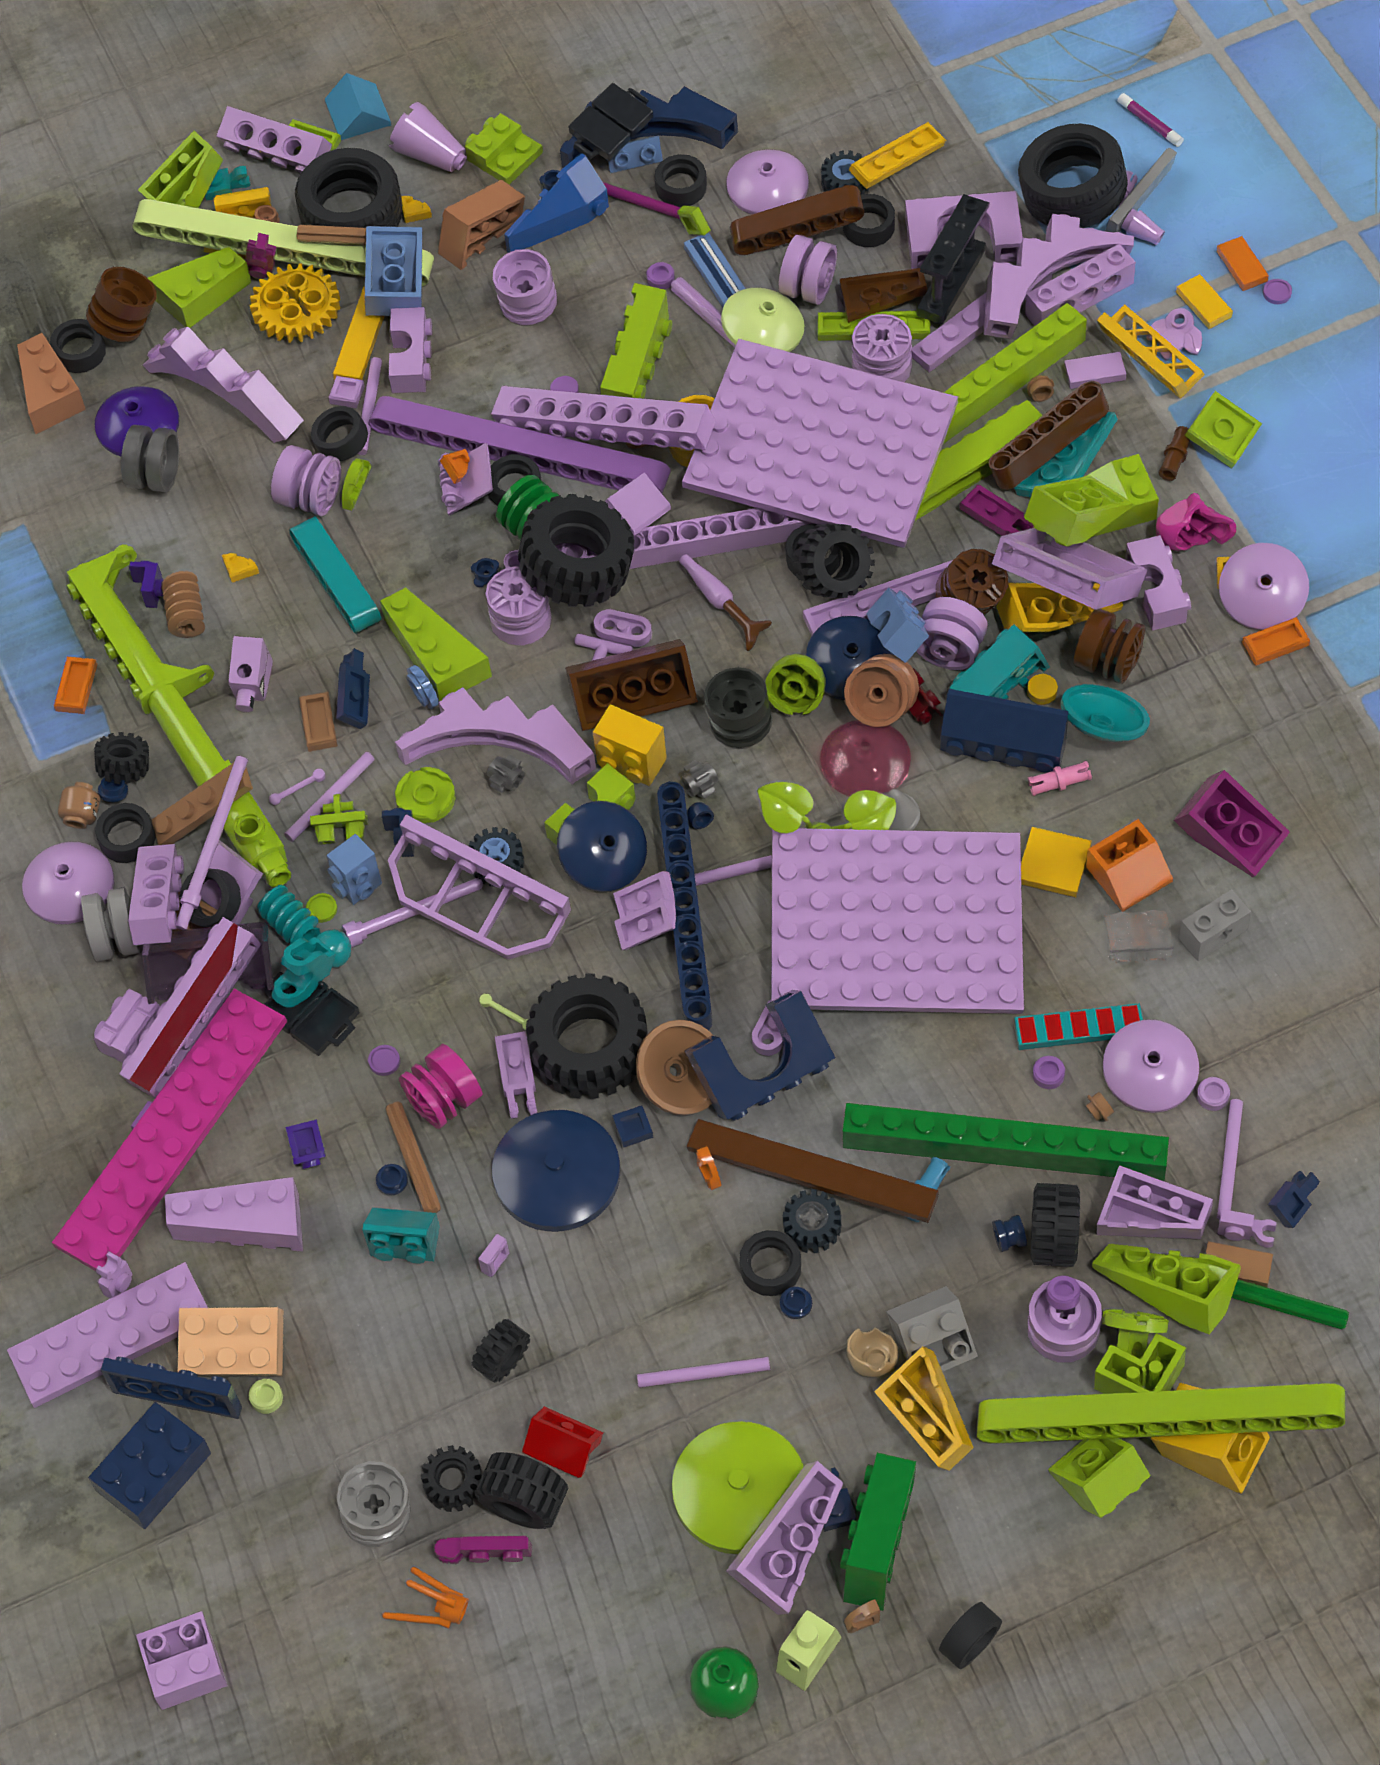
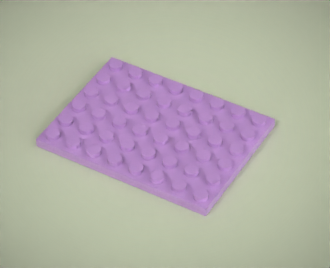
M738 339L710 410L716 422L706 450H694L682 480L683 488L818 525H826V523L852 526L851 528H857L862 531L860 536H867V538L905 548L958 404V397Z
M798 828L791 833H779L772 829L771 1001L791 990L802 991L811 1010L1023 1014L1020 833Z

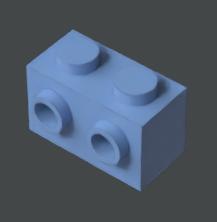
M356 834L326 855L330 866L327 871L334 881L331 884L332 888L340 898L346 897L353 905L360 900L368 898L374 889L382 884L375 853Z

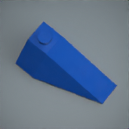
M583 153L561 169L556 175L559 180L549 191L544 189L539 194L541 198L532 210L526 209L504 235L508 253L529 248L587 224L606 211L609 207L607 188Z

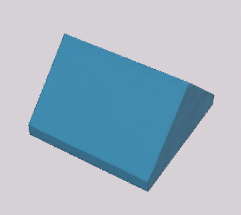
M346 73L325 98L326 106L337 134L341 136V140L391 126L390 118L375 83Z

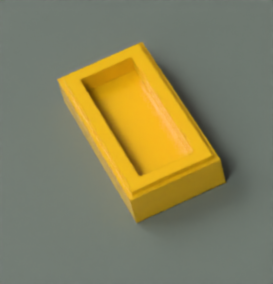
M1200 274L1177 286L1176 293L1208 329L1232 317L1233 310Z

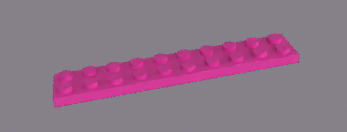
M234 988L52 1241L54 1247L96 1271L98 1265L101 1267L105 1266L108 1259L106 1254L108 1252L121 1257L287 1023L286 1017Z

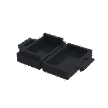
M612 82L592 102V107L588 106L568 126L569 133L577 138L573 148L581 154L583 153L589 160L600 154L610 161L630 141V137H634L654 117L653 110L646 106L649 100L632 88L625 91ZM582 143L586 144L587 146H589V147H590L591 149H593L594 151H593V152L589 151L587 148H585V147L582 146L581 144H582Z
M279 972L263 988L265 994L269 997V1000L264 1005L284 1015L287 1019V1023L282 1030L288 1034L291 1033L294 1039L317 1056H320L331 1043L334 1046H339L356 1028L352 1021L360 1013L358 1007L333 988L329 989L328 985L323 981L318 982L317 988L307 999L294 1007H285L277 1003L271 995L275 981L284 973ZM293 985L283 990V993L286 994L296 992V988Z

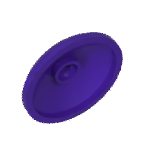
M136 386L118 391L107 398L97 411L94 425L97 438L102 446L109 452L122 457L124 440L132 425L149 426L153 432L157 428L173 429L177 433L180 420L177 406L170 396L156 388Z

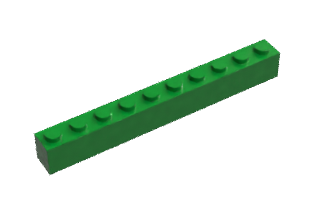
M846 1103L842 1131L843 1148L930 1158L937 1157L940 1159L1115 1177L1120 1165L1161 1181L1165 1180L1169 1137L854 1103Z

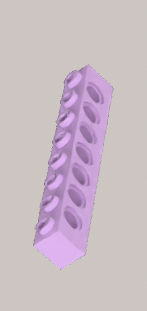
M508 386L501 387L491 413L496 422L562 438L596 439L609 443L617 441L633 445L648 444L661 448L668 446L680 447L685 450H706L716 422L707 404Z

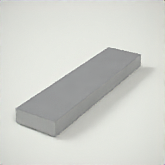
M1168 148L1163 152L1109 218L1105 232L1114 233L1122 230V224L1132 209L1137 211L1171 170L1177 154L1176 151Z

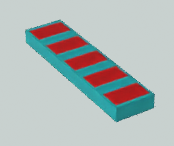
M1140 1003L1014 1017L1018 1049L1025 1050L1111 1040L1121 1028L1130 1023L1141 1021L1143 1017Z

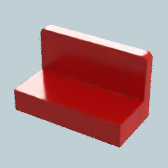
M544 1406L531 1418L522 1452L577 1478H581L585 1473L590 1453L600 1445L604 1432Z

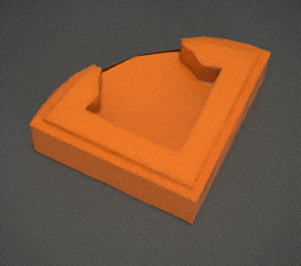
M466 449L443 455L440 462L454 484L461 481L466 475L470 458Z
M708 1147L697 1150V1165L708 1188L713 1190L720 1187V1177Z

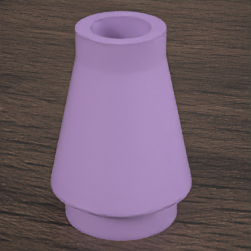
M1135 209L1129 212L1121 227L1126 231L1127 235L1151 242L1154 245L1160 242L1165 233L1143 211H1136Z

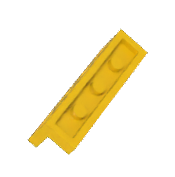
M1125 304L1112 317L1104 312L1097 319L1104 334L1178 398L1181 399L1205 375L1198 366ZM1127 315L1133 320V330H1125L1118 323ZM1150 335L1152 337V346L1145 347L1137 340V336ZM1169 351L1172 354V363L1165 364L1157 357V352ZM1189 368L1194 374L1184 382L1176 374V369Z

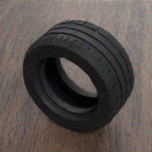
M1078 123L1052 128L1035 138L1024 151L1019 161L1018 176L1025 205L1029 213L1037 221L1047 226L1052 214H1066L1070 217L1080 218L1079 228H1086L1097 224L1114 212L1122 202L1127 191L1128 179L1120 145L1111 134L1093 125ZM1073 166H1090L1099 170L1089 181L1075 187L1057 188L1047 184L1049 179L1059 171Z
M341 148L323 153L312 160L297 179L295 199L301 225L366 228V226L398 227L402 218V198L397 174L383 157L361 148ZM347 189H364L376 195L370 204L352 212H333L322 206L330 196Z

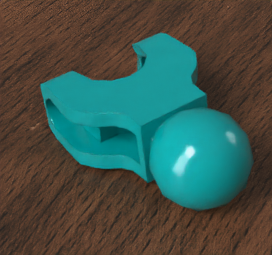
M336 929L321 932L317 938L313 937L310 940L299 938L286 947L281 964L287 970L274 983L271 994L273 999L285 1007H294L307 999L317 988L318 982L330 975L331 968L344 965L350 958L352 952L351 941L346 934ZM291 985L296 988L295 993H283V990Z

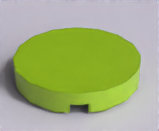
M422 767L418 771L406 773L398 782L395 790L397 807L412 810L414 819L424 824L436 822L444 818L452 810L456 800L455 788L448 774L432 767Z

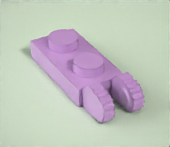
M526 1031L495 1036L503 1090L508 1100L511 1118H517L519 1113L514 1095L527 1093L528 1100L526 1102L530 1115L536 1114L537 1107L534 1096L536 1088Z

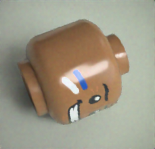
M76 782L75 786H68L63 789L58 807V815L63 819L65 825L72 828L85 829L87 825H91L96 821L100 796L92 790V785Z

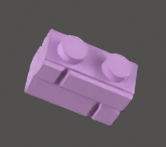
M128 989L123 997L119 996L115 999L111 1008L112 1013L106 1022L101 1021L95 1029L94 1040L98 1050L123 1063L126 1057L133 1054L139 1045V1039L144 1030L150 1028L157 1018L156 1015L160 1005L156 1001Z

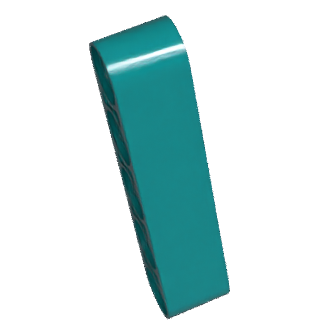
M315 516L289 529L296 548L355 634L382 620L376 604Z

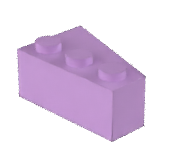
M1119 1165L1097 1223V1235L1201 1239L1212 1211L1213 1199Z

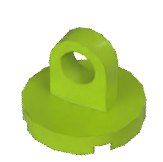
M1105 1309L1103 1311L1102 1324L1119 1328L1117 1348L1139 1359L1142 1358L1147 1349L1148 1334L1167 1333L1169 1320L1165 1319L1164 1316L1139 1311L1137 1313H1125L1123 1309Z

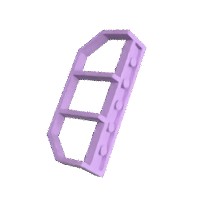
M405 815L400 824L403 834L388 859L401 905L508 960L551 947L571 911L569 897ZM408 843L415 846L423 844L431 848V853L438 858L447 860L449 857L456 861L430 908L411 900L404 894L396 864ZM462 870L470 874H474L476 871L486 876L484 879L495 887L501 888L502 885L505 886L478 933L438 913ZM511 893L525 902H528L529 899L540 904L539 908L550 915L555 916L556 913L559 914L546 938L507 949L486 937Z

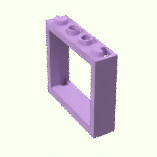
M1035 528L1001 536L992 562L997 567L1096 610L1138 597L1147 569L1085 542L1066 547L1057 544L1055 538L1052 539V542L1044 541L1046 532L1038 531ZM1095 582L1100 584L1098 591L1093 589Z

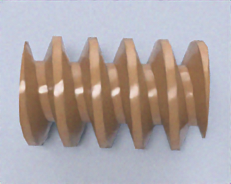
M189 571L172 573L163 580L161 585L168 630L173 635L182 638L198 636L205 630L204 616L201 612V597L198 593V579L194 573Z

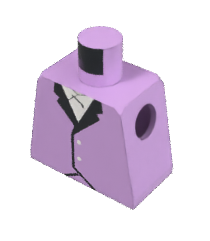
M233 637L229 686L235 698H237L235 708L239 711L251 712L253 711L255 700L263 701L266 699L273 660L263 638Z

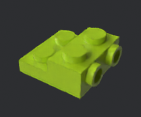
M501 113L496 118L489 117L484 123L483 130L478 135L471 134L465 143L467 161L497 180H503L509 185L543 153V146L523 134L521 125Z

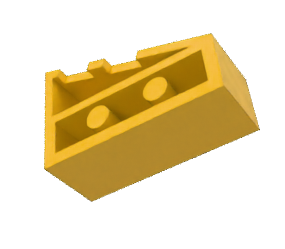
M922 1346L874 1391L938 1467L950 1471L974 1448L933 1350Z

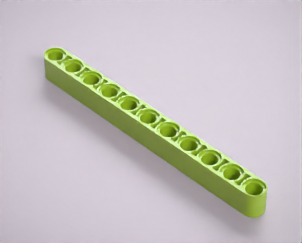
M1324 1383L988 1399L979 1403L977 1438L987 1443H1016L1334 1429L1345 1424V1389L1337 1384Z

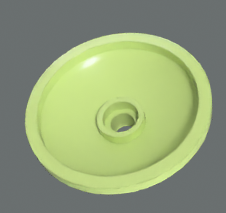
M747 288L734 293L726 301L721 314L724 332L735 345L738 339L791 352L799 345L804 334V319L798 307L786 296L766 288Z

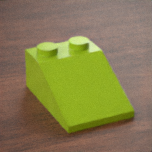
M1139 454L1111 461L1086 475L1092 476L1133 503L1131 509L1094 536L1157 519L1159 498Z
M1092 476L1035 486L1024 518L1034 524V528L1038 531L1046 532L1055 538L1057 544L1069 547L1086 542L1131 509L1133 503Z

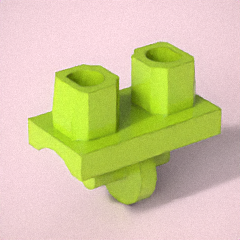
M334 794L333 803L323 804V813L335 812L334 814L310 816V823L315 830L319 844L336 843L334 828L342 827L346 828V840L356 834L363 841L365 825H368V816L365 814V811L343 813V811L354 810L353 801L342 802L341 795Z

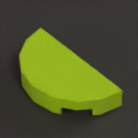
M356 458L351 463L342 490V509L351 511L354 509L372 467L369 461Z

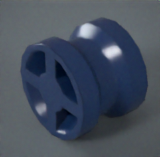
M1019 1215L1011 1216L1008 1221L1004 1222L1000 1219L992 1221L995 1240L1000 1252L1008 1251L1011 1246L1015 1245L1018 1247L1027 1246L1024 1226Z

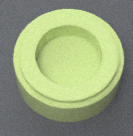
M261 1379L251 1386L249 1400L257 1412L269 1414L281 1406L283 1393L276 1381Z

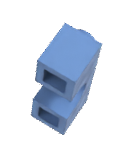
M888 587L866 615L871 625L881 631L877 636L883 647L906 663L929 637L924 628L926 622L918 615V609L912 605L913 600L901 590L896 593Z

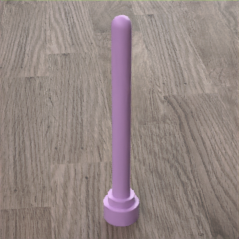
M475 878L452 887L443 904L480 890L483 887L482 880ZM437 894L417 901V903L430 908ZM402 907L365 923L361 921L355 923L353 920L343 924L342 929L351 941L352 948L362 944V940L366 939L368 934L419 913L407 907Z

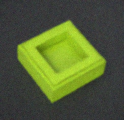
M684 205L677 210L688 234L704 236L711 231L699 207Z

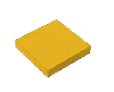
M1032 827L1021 861V885L1077 897L1086 866L1087 851L1091 847L1092 841Z

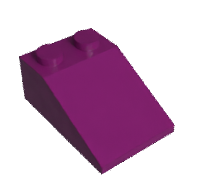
M1225 770L1209 776L1174 819L1196 842L1251 877L1257 875L1290 833L1283 824Z

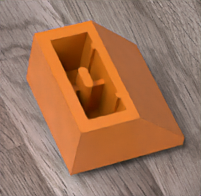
M1139 819L1088 848L1086 868L1122 912L1173 882V877L1157 841Z

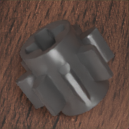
M511 754L507 758L504 756L502 758L500 756L496 757L487 770V775L490 777L489 781L492 782L490 786L500 793H503L505 789L507 791L516 790L522 783L525 775L522 771L523 767L520 766L522 761Z
M694 760L683 767L686 773L681 777V783L691 797L697 794L698 797L702 796L704 799L716 792L713 786L718 782V776L708 762L702 764Z

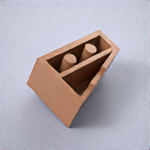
M500 180L444 209L442 216L443 221L438 254L462 270L467 266L466 260L476 252L480 255L485 250L484 244L493 236L498 239L522 215L525 196L503 180Z
M43 333L17 345L28 414L35 434L86 410L78 386Z

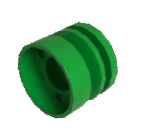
M527 475L515 482L503 495L496 512L497 522L514 536H518V539L521 541L524 523L527 521L529 513L543 501L547 500L550 502L552 497L559 496V494L552 492V489L537 476Z

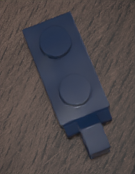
M354 648L350 653L344 655L343 663L341 662L336 719L362 729L368 723L370 674L363 670L364 652Z

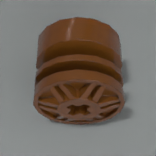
M126 267L108 268L102 273L98 281L95 293L86 310V318L90 326L104 337L118 342H130L137 339L141 334L147 321V316L157 299V291L153 283L136 270Z
M969 549L961 552L940 574L936 583V598L951 597L965 601L977 608L985 616L1004 597L1008 588V573L1006 570L992 564L995 554L985 549ZM977 579L979 582L974 584L972 580Z
M1094 609L1080 635L1074 655V666L1094 673L1101 663H1104V678L1109 679L1114 673L1115 682L1125 683L1140 658L1145 636V625L1136 623L1131 629L1132 622L1126 618L1115 629L1116 615L1103 609Z

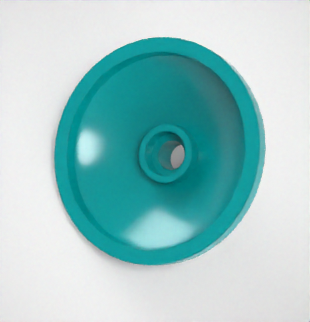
M1093 684L1076 685L1067 689L1061 699V709L1069 711L1068 721L1082 733L1096 740L1105 742L1131 741L1143 736L1150 724L1147 711L1138 701L1123 692L1109 687Z

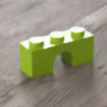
M608 763L587 782L588 796L592 801L612 802L627 810L635 802L634 783ZM566 802L544 822L547 838L556 845L563 821L575 810Z

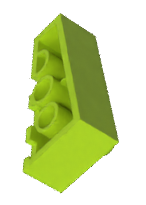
M634 283L631 291L634 303L633 306L627 305L624 331H618L615 355L611 354L600 387L601 395L644 399L647 380H652L654 375L656 358L660 359L663 353V340L665 336L669 337L672 330V320H669L667 291Z
M406 587L380 600L385 622L413 664L423 670L432 684L439 702L451 692H456L462 687L467 690L492 677L489 658Z

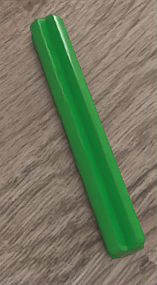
M1237 1279L1231 1297L1339 1329H1345L1349 1317L1347 1310Z

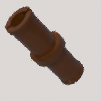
M1177 427L1171 443L1165 448V458L1158 472L1159 476L1164 480H1175L1181 463L1187 458V448L1190 439L1184 436L1189 429L1187 427Z

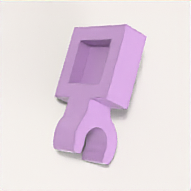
M1222 1209L1217 1234L1224 1235L1227 1239L1234 1241L1250 1240L1252 1236L1260 1246L1270 1248L1273 1247L1274 1238L1266 1237L1262 1232L1265 1230L1275 1232L1277 1223L1268 1219L1256 1220L1254 1215Z

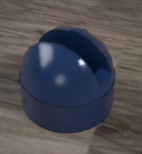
M697 802L689 807L688 819L695 829H702L713 821L714 813L705 803Z

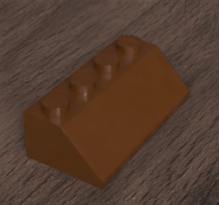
M681 639L565 667L582 731L595 728L610 704L641 717L698 702L686 647Z

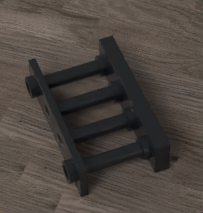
M963 194L920 267L921 273L932 276V283L917 308L918 317L940 324L945 322L986 251V243L976 240L974 237L975 230L988 210L990 202Z

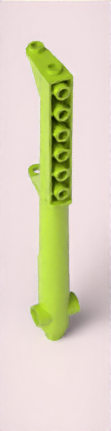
M122 544L108 554L82 563L67 571L70 583L66 587L73 601L78 599L81 603L79 604V609L85 620H92L93 624H91V627L97 639H104L106 642L104 648L109 658L118 661L117 668L123 680L129 679L132 683L129 685L135 699L140 701L143 712L145 714H154L191 777L199 787L231 765L229 759L224 761L183 699V697L209 683L214 677V671L209 665H202L190 670L162 663L113 590L120 570L127 567L131 561L134 562L137 557L133 547ZM247 792L232 803L223 829L240 856L263 873L262 876L271 887L284 885L290 880L292 875L286 863L288 861L284 845L250 792Z

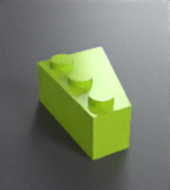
M193 131L142 184L138 191L146 199L199 208L223 159L196 131Z
M229 246L148 277L157 291L156 302L184 327L189 328L251 284L247 262Z

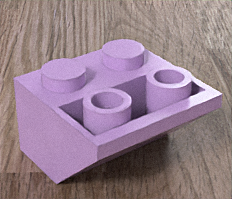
M202 1611L136 1635L154 1698L162 1710L227 1687L220 1659Z

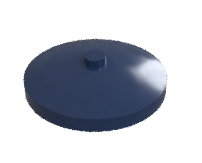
M568 1110L543 1111L519 1121L500 1141L492 1163L494 1188L504 1209L520 1223L537 1230L550 1232L572 1230L597 1218L613 1200L621 1175L619 1154L610 1134L592 1118Z

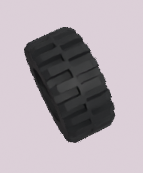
M568 494L565 498H562L561 495L552 497L550 502L546 500L537 505V508L529 513L527 521L524 523L518 551L521 574L524 577L526 576L525 580L531 588H537L536 592L544 598L548 596L552 598V602L559 605L560 602L567 603L568 607H577V604L589 607L593 606L595 602L603 603L609 600L610 596H615L621 590L628 577L635 548L634 535L630 531L631 527L625 518L621 519L622 515L615 508L610 509L608 503L602 500L599 502L592 500L593 497L584 495V498L577 497L576 494ZM563 543L579 544L589 548L597 556L591 558L572 557L561 552L555 545Z
M586 973L584 978H577V975L568 976V981L564 983L558 980L551 984L552 990L550 992L544 990L538 996L539 1004H533L529 1011L530 1019L527 1020L526 1032L532 1064L536 1072L540 1073L541 1079L547 1085L553 1083L554 1090L561 1094L569 1091L571 1097L581 1099L582 1094L589 1095L590 1099L599 1098V1093L606 1092L609 1096L617 1092V1086L626 1087L631 1083V1074L637 1075V1053L643 1039L648 1034L644 1009L640 1007V1000L635 993H629L628 987L622 982H618L615 985L612 977L603 975L602 979H599L592 973ZM584 1019L602 1020L617 1030L615 1038L608 1046L593 1053L582 1054L572 1052L558 1042L561 1034L568 1026Z

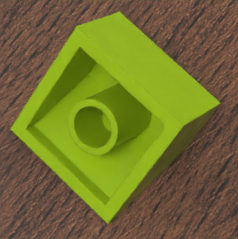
M1119 1438L1082 1440L1048 1469L1055 1480L1084 1510L1099 1518L1114 1511L1117 1504L1129 1494L1136 1492L1142 1483L1151 1476L1134 1446Z

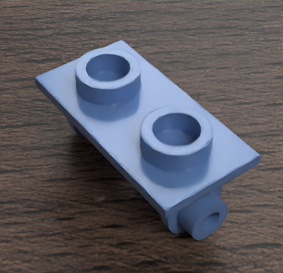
M659 135L628 142L608 161L610 173L663 161Z

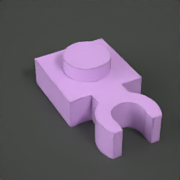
M108 1252L106 1254L108 1259L105 1266L101 1267L98 1265L96 1272L101 1275L98 1284L103 1294L111 1299L119 1295V1293L126 1291L131 1283V1276L133 1274L126 1261Z

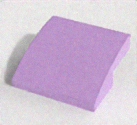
M219 840L209 868L227 871L236 879L240 887L241 903L239 911L231 922L239 925L254 901L250 895L263 873ZM207 880L200 891L201 899L218 910L222 900L221 889L215 880Z
M661 871L613 893L620 919L614 922L622 950L630 949L675 929V899L669 872Z

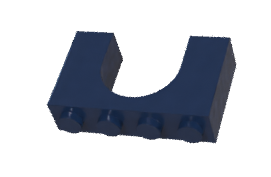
M791 990L766 1004L783 1040L781 1061L777 1068L768 1076L754 1080L743 1076L733 1064L721 1038L711 1035L685 1050L719 1118L731 1119V1121L742 1118L748 1114L747 1108L756 1103L758 1106L770 1102L775 1098V1092L782 1088L789 1090L802 1083L801 1077L810 1072L812 1075L824 1071L829 1067L828 1062L836 1058L802 991Z

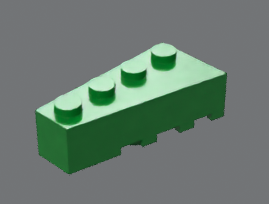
M877 1452L874 1465H867L864 1476V1484L868 1485L866 1493L860 1492L856 1506V1512L860 1513L859 1520H852L848 1540L853 1542L851 1549L844 1548L840 1568L846 1570L843 1602L862 1606L875 1599L880 1611L884 1610L887 1583L890 1584L893 1573L895 1554L899 1548L903 1529V1522L901 1521L906 1519L915 1481L917 1461Z

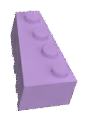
M293 1177L165 1194L166 1224L173 1240L205 1243L221 1241L230 1242L231 1245L237 1246L254 1244L262 1245L263 1248L276 1249V1247L291 1248L292 1251H303L299 1193Z
M818 1461L807 1463L726 1570L729 1575L778 1615L789 1614L795 1593L798 1586H801L806 1574L805 1569L811 1555L816 1550L819 1543L818 1538L824 1524L828 1521L843 1482Z

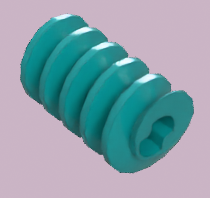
M283 884L274 887L266 893L258 903L257 910L260 916L267 920L268 924L275 928V931L289 944H292L299 938H305L306 940H310L313 937L317 938L321 933L320 928L317 927L318 918L314 915L310 916V910L303 908V903L300 900H295V895L288 892L287 887Z

